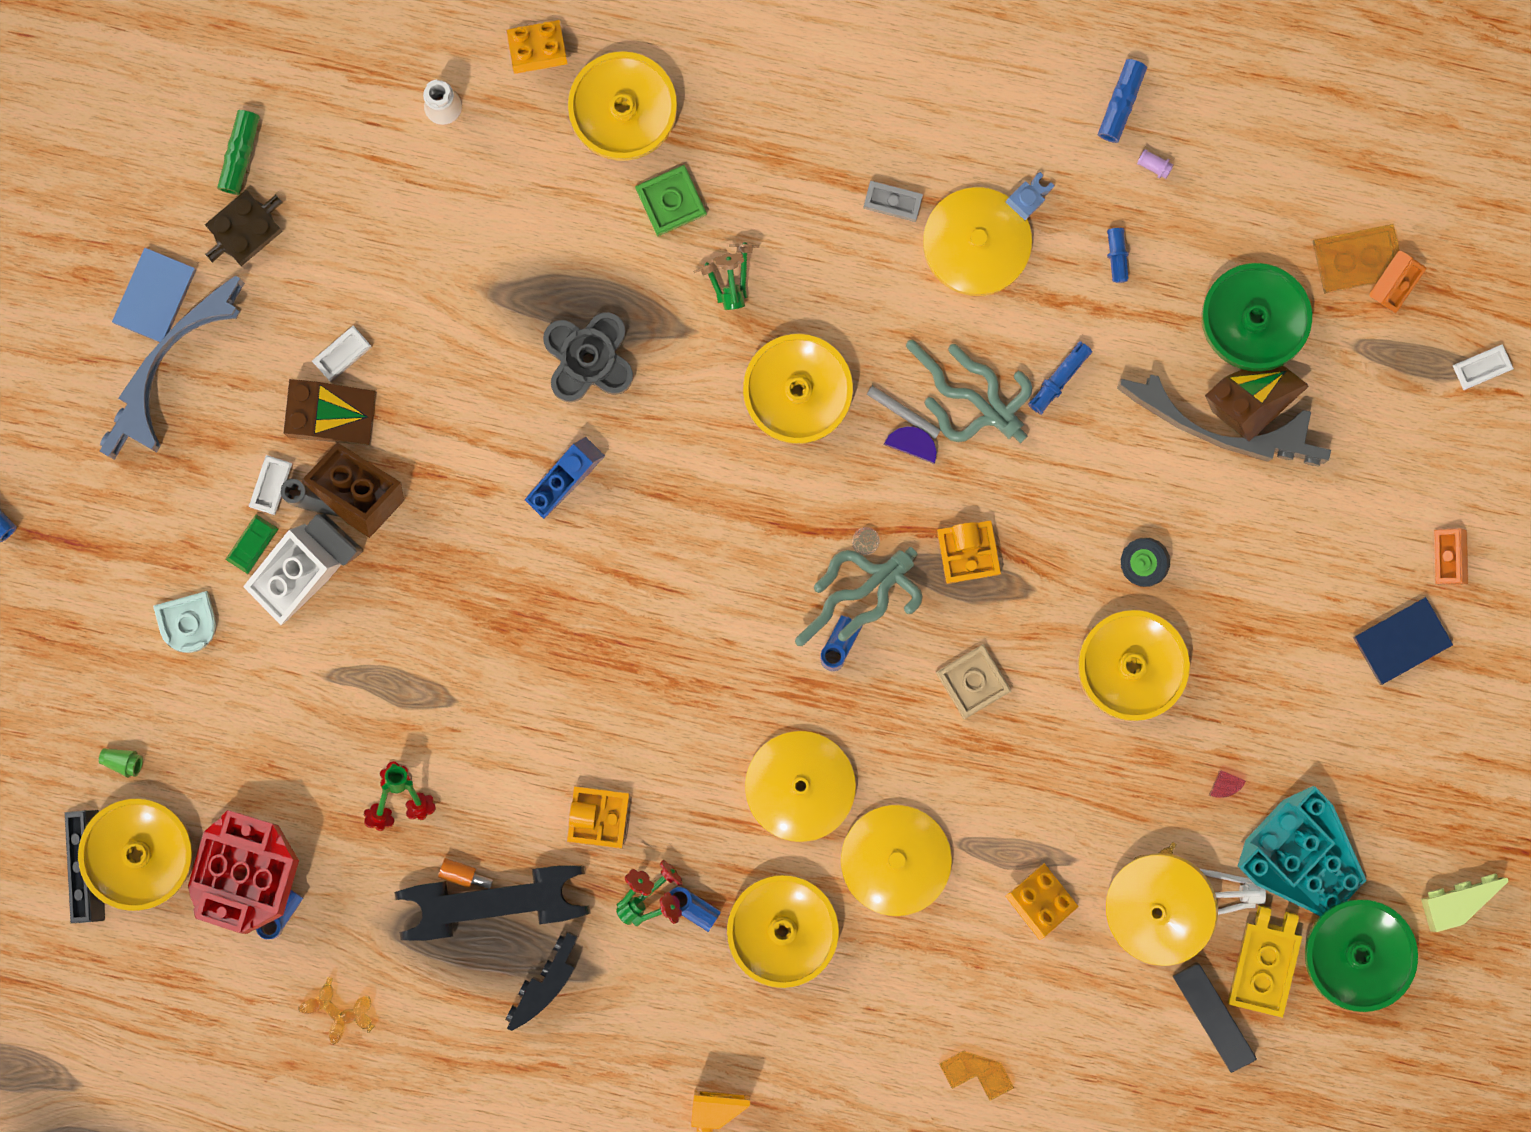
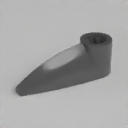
M289 479L281 486V496L290 505L317 513L338 516L301 481ZM296 486H299L300 496H295L294 499H291L290 489L295 490Z

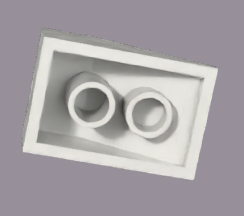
M306 524L290 529L243 586L280 625H283L341 566L336 559L305 531Z

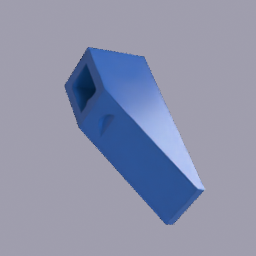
M587 437L573 443L525 498V501L543 519L546 518L591 473L605 455Z

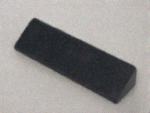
M98 810L64 812L70 924L105 920V904L87 887L81 875L78 862V849L82 834L91 819L99 812Z
M1195 962L1172 976L1230 1073L1256 1061V1056L1200 964Z

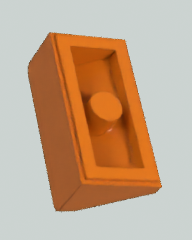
M1398 251L1369 296L1392 312L1397 313L1427 268L1406 253Z
M1462 528L1434 530L1435 584H1468L1467 530Z

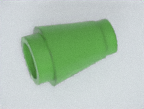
M103 748L99 755V764L127 778L130 776L136 777L142 768L143 757L138 755L136 751Z

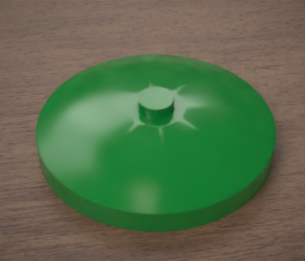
M1248 263L1228 270L1213 283L1202 306V328L1210 347L1225 362L1243 370L1267 371L1288 363L1303 348L1312 327V307L1302 285L1288 272L1269 264Z
M1349 900L1332 906L1316 920L1307 937L1305 964L1313 985L1328 1001L1350 1011L1372 1012L1390 1006L1399 1000L1409 989L1417 971L1418 947L1410 926L1395 910L1376 901Z

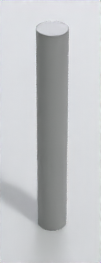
M873 385L868 391V396L917 428L925 431L932 438L936 439L941 430Z

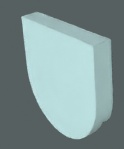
M208 591L153 606L160 634L163 640L174 650L183 653L197 652L205 648L213 639L216 631V620Z

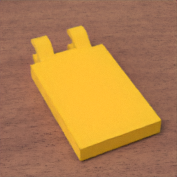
M1258 905L1255 924L1246 923L1227 1003L1232 1006L1283 1018L1302 941V936L1295 934L1299 915L1285 911L1282 926L1269 924L1272 909Z

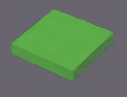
M685 165L635 186L657 237L707 215Z

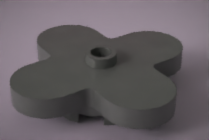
M613 313L598 314L582 330L565 320L555 321L546 328L543 336L545 348L552 356L561 361L551 378V388L558 399L568 403L576 402L584 397L592 385L611 395L622 394L629 389L633 381L631 366L616 354L617 349L625 338L624 324L617 315ZM591 354L594 359L592 362L586 363L583 360L584 356Z

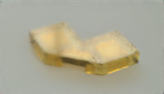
M961 1051L938 1063L952 1089L976 1076L989 1101L1014 1089L1001 1062Z

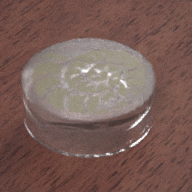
M869 527L858 529L852 538L854 550L861 555L873 554L880 543L877 532Z

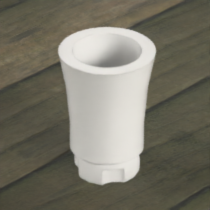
M436 79L427 84L423 94L425 101L424 111L427 117L432 122L440 125L455 121L462 109L461 99L458 94L444 81Z

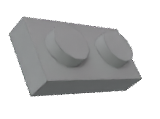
M870 181L863 209L916 222L923 194Z

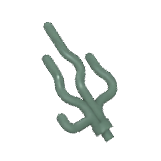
M914 340L907 341V349L931 372L935 386L941 394L953 399H968L984 414V416L974 420L963 431H955L951 427L946 411L932 397L926 398L925 406L937 417L940 430L945 437L954 442H964L972 438L981 428L989 425L995 426L1008 439L1014 437L1020 444L1028 437L1021 429L1024 423L1014 414L1028 401L1032 394V383L1023 372H1015L1014 379L1022 389L1006 406L999 398L998 378L994 371L987 365L974 362L958 345L951 344L949 346V353L971 373L985 377L988 383L987 394L990 406L972 389L950 387L945 381L944 373L940 366Z
M909 547L905 552L898 550L884 564H873L863 555L852 550L841 551L836 554L830 561L826 574L814 585V590L817 593L823 592L836 579L841 564L846 561L854 562L862 570L872 574V576L858 589H845L831 594L824 603L822 613L796 637L795 644L797 646L805 645L832 618L835 606L839 602L862 599L870 594L878 585L877 606L871 611L859 614L848 623L838 634L840 641L848 640L861 626L874 622L884 615L889 603L888 592L895 583L912 597L904 607L905 613H914L922 603V592L904 574L914 566L912 560L918 555L912 547Z

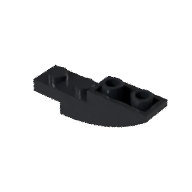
M567 932L565 937L560 935L553 950L557 951L553 962L547 960L540 974L545 977L544 980L533 977L530 982L524 981L518 993L522 999L518 1007L512 1005L505 1019L510 1022L507 1027L508 1030L513 1031L537 1016L560 993L576 966L566 961L579 936L571 932Z

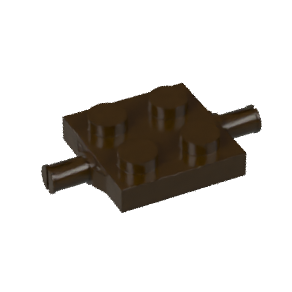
M245 190L205 224L214 235L217 243L205 255L213 263L225 252L227 255L232 256L242 267L283 232L274 222L271 212L283 204V202L275 194L263 205Z

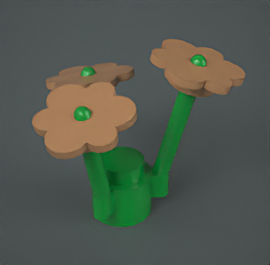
M746 242L742 244H729V247H737L735 254L726 253L715 257L712 263L706 262L705 266L693 271L694 273L701 271L703 276L708 274L716 292L717 302L723 303L724 310L745 307L744 299L747 298V253H753V248H759V245H750ZM738 264H741L740 288L739 285H735L733 269L738 267ZM717 267H722V269L728 272L729 286L723 287L724 292L721 291L713 272L718 270Z

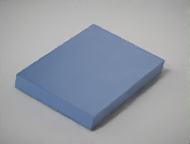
M144 248L112 323L160 343L172 327L196 269Z

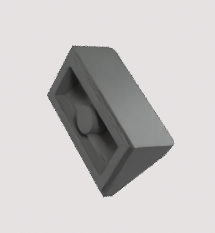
M317 514L305 527V531L343 566L363 552V549L326 514Z

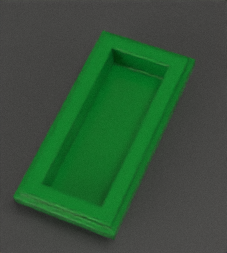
M256 514L225 560L246 574H249L279 529Z

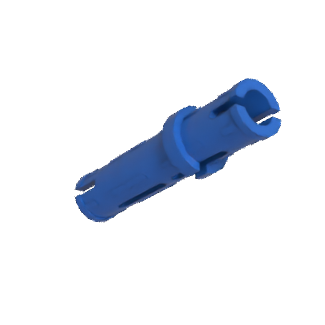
M1079 341L1048 380H1044L1042 383L1043 387L1028 403L1029 407L1042 415L1055 397L1058 398L1062 394L1061 390L1065 384L1072 378L1089 355L1092 354V350L1086 344Z

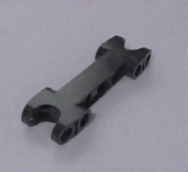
M558 865L532 869L533 883L451 895H448L446 881L422 884L394 892L395 900L413 901L422 910L420 923L414 928L399 932L400 940L427 941L453 937L452 923L533 911H537L539 925L563 922L591 914L590 905H572L564 899L562 894V887L568 879L586 874L585 866Z

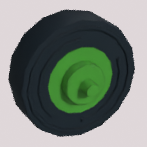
M1139 538L1130 542L1123 550L1120 558L1124 576L1131 583L1140 587H1150L1160 583L1167 576L1170 568V555L1166 547L1152 538Z

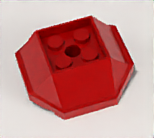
M227 810L219 820L204 831L188 883L190 898L194 905L195 919L237 933L248 934L283 916L299 859L279 825Z

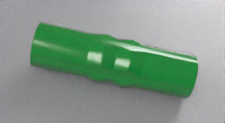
M237 110L227 151L224 155V163L217 186L218 190L233 195L240 194L260 119L258 114L246 110Z

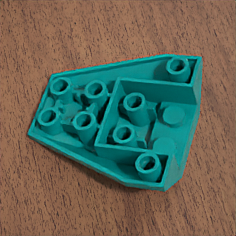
M1311 786L1282 800L1245 840L1238 863L1241 871L1255 885L1319 916L1332 906L1348 901L1366 881L1334 806L1315 786Z

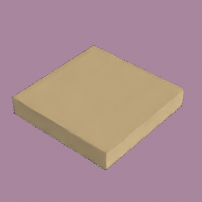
M984 644L936 672L963 719L968 718L1011 692Z

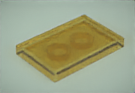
M1394 224L1313 240L1324 294L1376 284L1397 252L1400 251Z

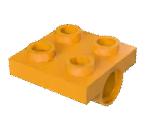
M560 20L506 30L514 74L568 64Z
M991 520L937 529L946 584L1001 575Z
M574 786L567 842L622 849L629 793Z
M1045 863L1035 869L1005 896L1039 940L1046 937L1079 907Z

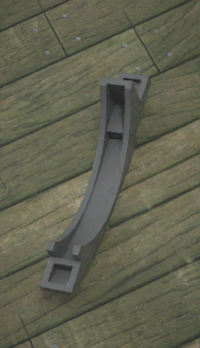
M1150 375V378H1147L1146 384L1121 379L1118 383L1117 389L1140 406L1176 428L1220 448L1266 462L1273 459L1274 453H1278L1277 457L1285 460H1293L1294 457L1304 459V464L1317 467L1320 466V463L1324 464L1329 461L1330 449L1305 444L1311 416L1310 411L1303 410L1285 426L1273 432L1255 436L1251 441H1247L1245 438L1218 435L1192 423L1170 401L1163 389L1159 376Z

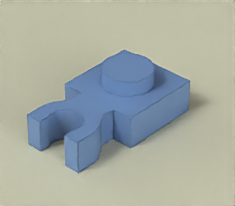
M1041 172L1034 177L1031 186L1025 181L1006 201L1024 220L1043 204L1045 199L1042 196L1047 195L1055 186L1050 183L1047 187H1042L1039 184V181L1044 176Z

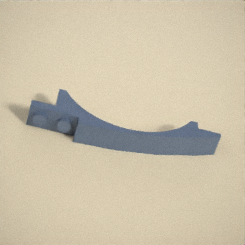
M234 276L199 303L170 330L145 358L118 398L127 405L125 409L121 408L114 419L116 424L112 431L106 432L100 442V446H102L100 449L101 453L115 460L128 437L156 453L158 452L161 445L152 426L149 406L150 390L155 372L165 354L184 335L211 322L237 319L240 311L232 304L245 284L239 277Z

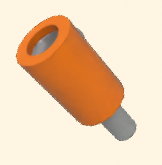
M444 858L438 878L468 888L473 883L490 889L493 881L492 879L475 874L476 868Z

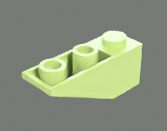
M1491 874L1481 877L1482 882L1472 885L1471 881L1455 884V890L1445 892L1444 888L1428 892L1429 897L1423 898L1421 901L1430 931L1439 932L1464 925L1508 883V878H1498L1497 874Z

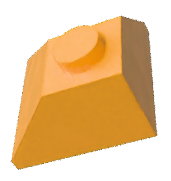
M695 1090L691 1127H697L696 1132H713V1129L722 1128L750 1106V1095Z

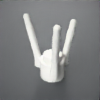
M1200 869L1207 876L1244 884L1240 885L1239 891L1215 892L1216 898L1240 897V901L1244 902L1218 909V915L1245 908H1255L1256 904L1265 903L1266 890L1255 885L1248 877Z

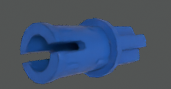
M1124 228L1107 230L1110 252L1107 254V258L1111 262L1112 281L1114 283L1128 281L1126 257L1129 256V252H1126Z

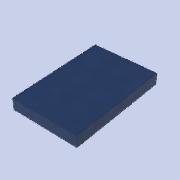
M1426 597L1353 637L1380 685L1453 646Z

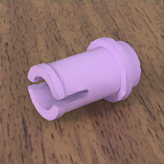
M1147 149L1143 151L1137 162L1138 165L1157 174L1159 179L1161 177L1166 179L1174 165L1170 163V159L1164 160Z

